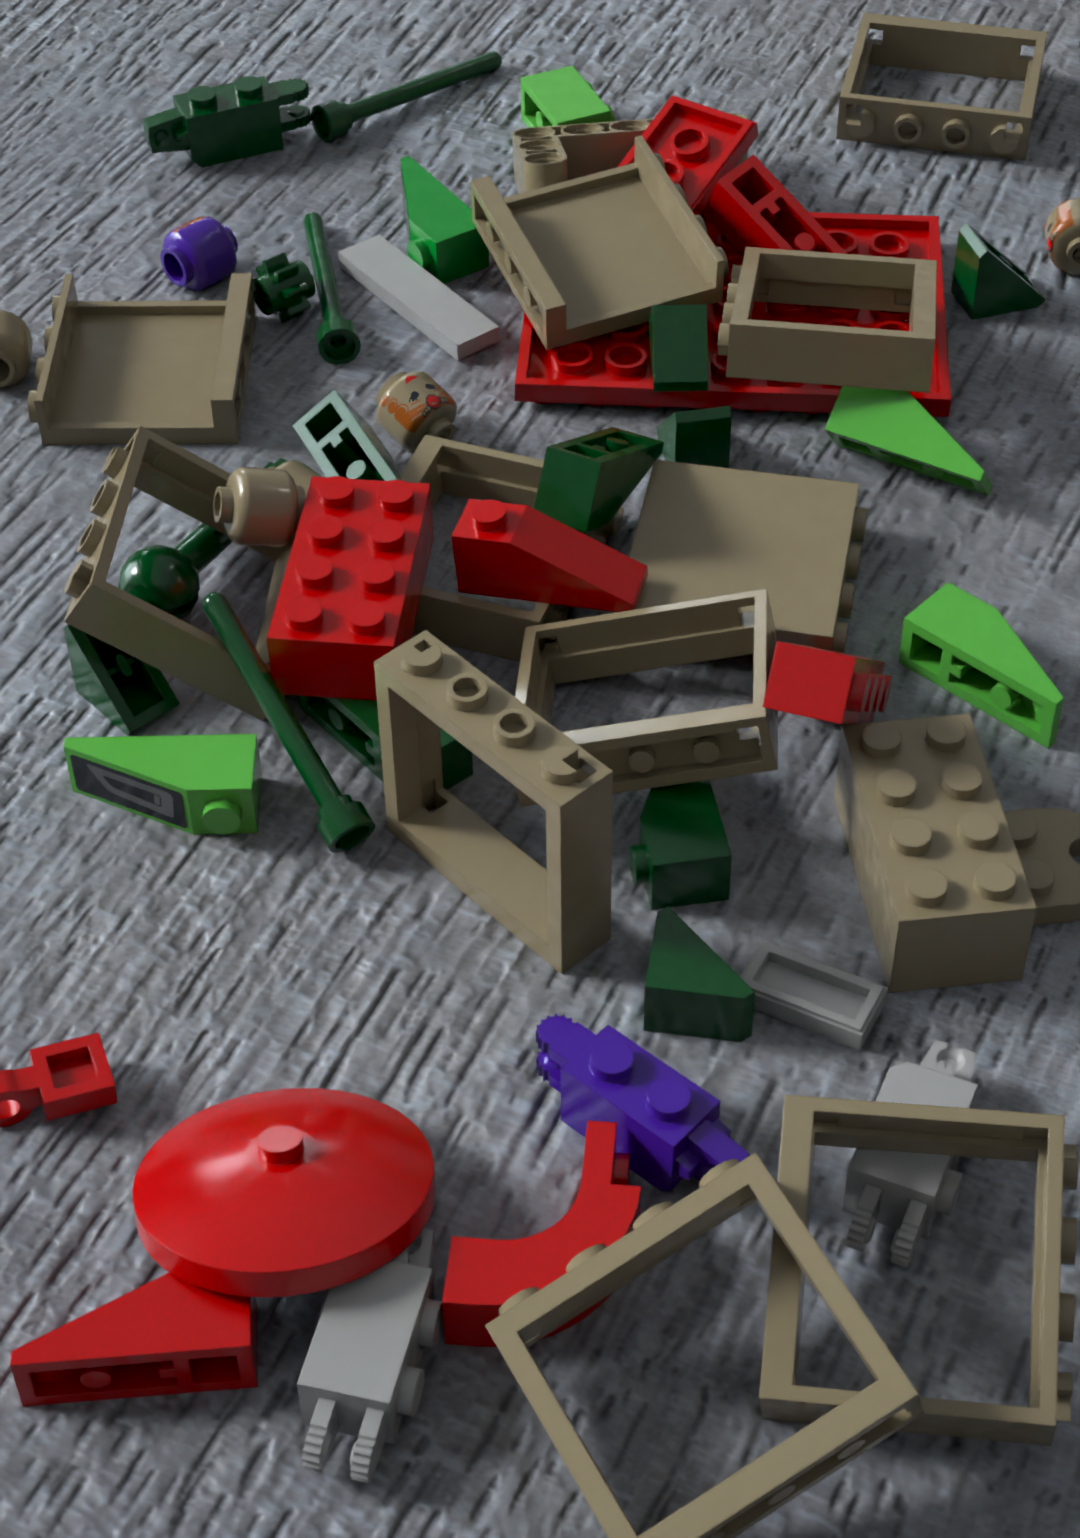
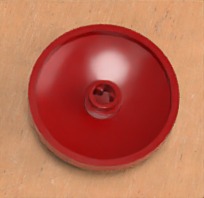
M289 1088L248 1094L213 1105L190 1116L169 1130L152 1146L140 1163L134 1178L133 1206L136 1226L140 1240L150 1256L163 1269L189 1284L218 1293L243 1297L268 1298L309 1294L337 1287L361 1278L381 1268L410 1246L427 1224L433 1211L436 1189L434 1161L428 1141L420 1129L399 1111L372 1098L355 1093L322 1088Z

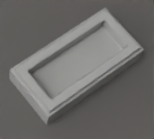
M761 940L740 975L755 991L754 1010L858 1051L864 1045L887 1001L888 987L765 940Z

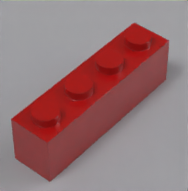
M776 641L762 707L837 724L872 722L874 713H884L890 694L892 676L883 675L885 665L883 661L812 646Z

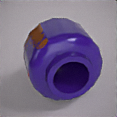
M200 216L173 229L165 236L163 250L160 255L161 264L167 277L175 285L183 286L188 290L196 292L203 291L229 277L234 272L237 263L236 252L238 250V243L235 235L227 226L221 225L211 217Z

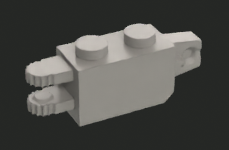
M935 1040L920 1065L905 1062L889 1068L876 1101L974 1108L978 1084L972 1083L976 1053ZM856 1148L847 1170L842 1211L854 1215L849 1227L846 1247L863 1252L866 1244L871 1241L876 1222L897 1229L891 1245V1262L908 1268L920 1238L928 1239L937 1213L950 1216L954 1209L963 1179V1173L954 1170L959 1156Z
M423 1228L419 1236L409 1247L381 1268L349 1283L330 1288L297 1381L303 1425L310 1426L302 1450L303 1456L301 1460L303 1469L323 1472L326 1462L330 1459L337 1432L358 1437V1440L353 1445L350 1456V1477H352V1480L369 1483L374 1478L384 1444L395 1443L403 1415L415 1416L424 1386V1369L418 1368L424 1347L436 1348L444 1323L442 1302L435 1300L432 1266L435 1240L433 1230Z

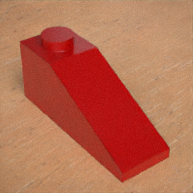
M754 154L717 181L703 211L707 219L743 254L746 247L847 254Z
M469 499L451 535L459 593L622 612L636 608L648 577V566L527 505L503 503L497 500Z
M167 1273L11 1351L10 1368L22 1406L258 1387L256 1297L235 1296L206 1290L189 1284L171 1273Z

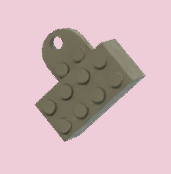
M970 713L842 725L834 799L888 992L895 993L1022 980L1033 926L1080 920V864L1072 858L1080 855V814L1067 809L1057 808L1003 811Z

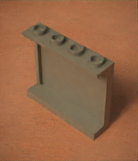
M642 135L635 137L634 163L503 198L490 175L470 180L472 222L546 350L648 322L652 305H710L723 301L724 278L729 275L727 256L722 247L714 245L707 234L703 218L699 214L694 215L686 202L681 185L673 183L666 172L661 155L653 153Z
M231 273L227 300L78 301L73 274H65L61 294L54 295L52 299L53 326L45 327L44 346L46 354L45 357L37 359L36 378L38 387L37 390H30L28 396L29 418L31 423L39 424L43 445H127L140 425L174 444H238L257 319L252 273Z
M656 460L652 467L629 557L648 566V577L635 609L767 588L778 641L845 653L849 623L839 622V617L851 619L855 583L846 582V579L857 580L862 545L852 544V541L864 542L868 508L857 507L859 483ZM754 605L741 607L742 612L754 611Z

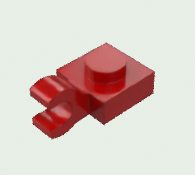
M99 1032L29 1049L30 1067L16 1070H0V1127H7L21 1122L29 1116L34 1108L40 1105L43 1106L46 1120L49 1121L117 1103L115 1083Z

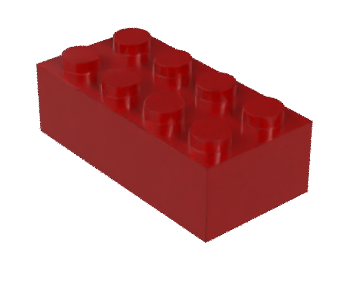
M312 476L267 634L271 676L282 694L377 701L374 661L410 640L414 631L434 540L430 483H414L403 480L348 479L341 476Z

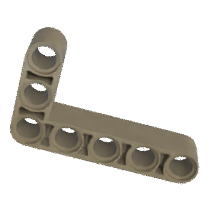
M729 113L748 120V117L745 115ZM654 118L529 127L514 131L512 133L514 180L518 193L616 168L635 144V137L642 135ZM748 151L739 161L737 166L744 162L746 159H748Z

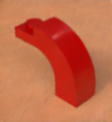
M587 1120L580 1190L573 1206L556 1224L538 1234L520 1239L496 1240L452 1236L442 1300L445 1344L497 1347L485 1325L500 1316L499 1309L507 1299L530 1287L544 1288L566 1274L567 1264L583 1250L597 1244H605L608 1247L633 1231V1223L640 1216L641 1186L628 1185L630 1153L616 1152L617 1122ZM610 1295L543 1338L555 1335L580 1322L600 1307Z

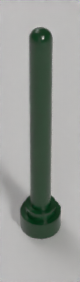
M491 51L349 104H345L342 101L329 100L315 105L311 110L313 128L318 137L324 142L344 137L356 121L498 69L502 64L501 55Z
M311 212L304 217L303 225L324 321L316 334L318 349L321 357L326 362L334 365L347 364L354 360L360 352L361 344L358 330L354 323L344 318L323 219L318 213Z
M217 592L207 594L203 599L202 608L319 805L320 809L317 812V817L320 822L317 829L329 850L337 853L358 845L369 837L375 829V823L363 803L353 801L348 794L342 795L226 598Z

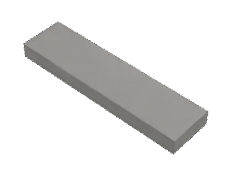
M380 234L338 252L339 267L457 361L500 342V330L496 323Z

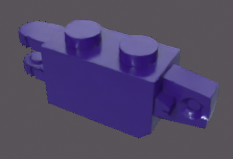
M557 1014L553 1017L548 1015L547 1019H541V1024L537 1025L536 1043H538V1049H541V1052L537 1053L536 1070H538V1076L543 1077V1081L548 1080L549 1085L561 1093V1121L585 1138L587 1120L617 1122L616 1152L630 1153V1170L659 1191L672 1190L683 1179L690 1180L694 1177L700 1181L716 1165L730 1159H737L741 1162L750 1156L746 1150L731 1139V1130L719 1120L720 1100L611 1026L607 1025L596 1035L580 1023H573L572 1018H566L565 1015L557 1016Z

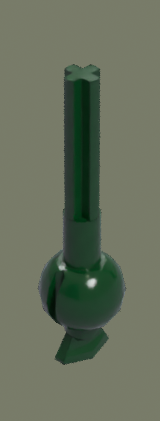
M279 458L275 463L269 462L264 468L278 467L287 461ZM202 523L175 548L165 545H152L128 557L120 571L119 588L183 620L191 614L199 599V573L226 549L232 541L227 535Z

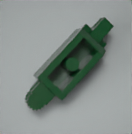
M244 76L236 79L233 83L215 87L198 86L190 89L187 93L173 95L174 108L143 119L147 145L152 153L186 151L191 161L200 167L282 150V132L295 130L310 124L311 111L307 106L304 107L298 104L291 107L279 108V106L292 104L295 101L300 102V100L308 98V82L294 78L268 83L264 76Z

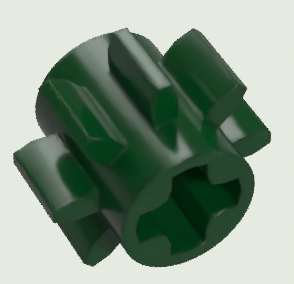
M281 253L263 261V265L256 267L255 270L259 277L253 279L255 303L263 314L271 315L277 312L280 321L283 323L302 315L303 311L311 308L307 299L315 295V282L310 270L302 261L297 260L289 264L286 254Z

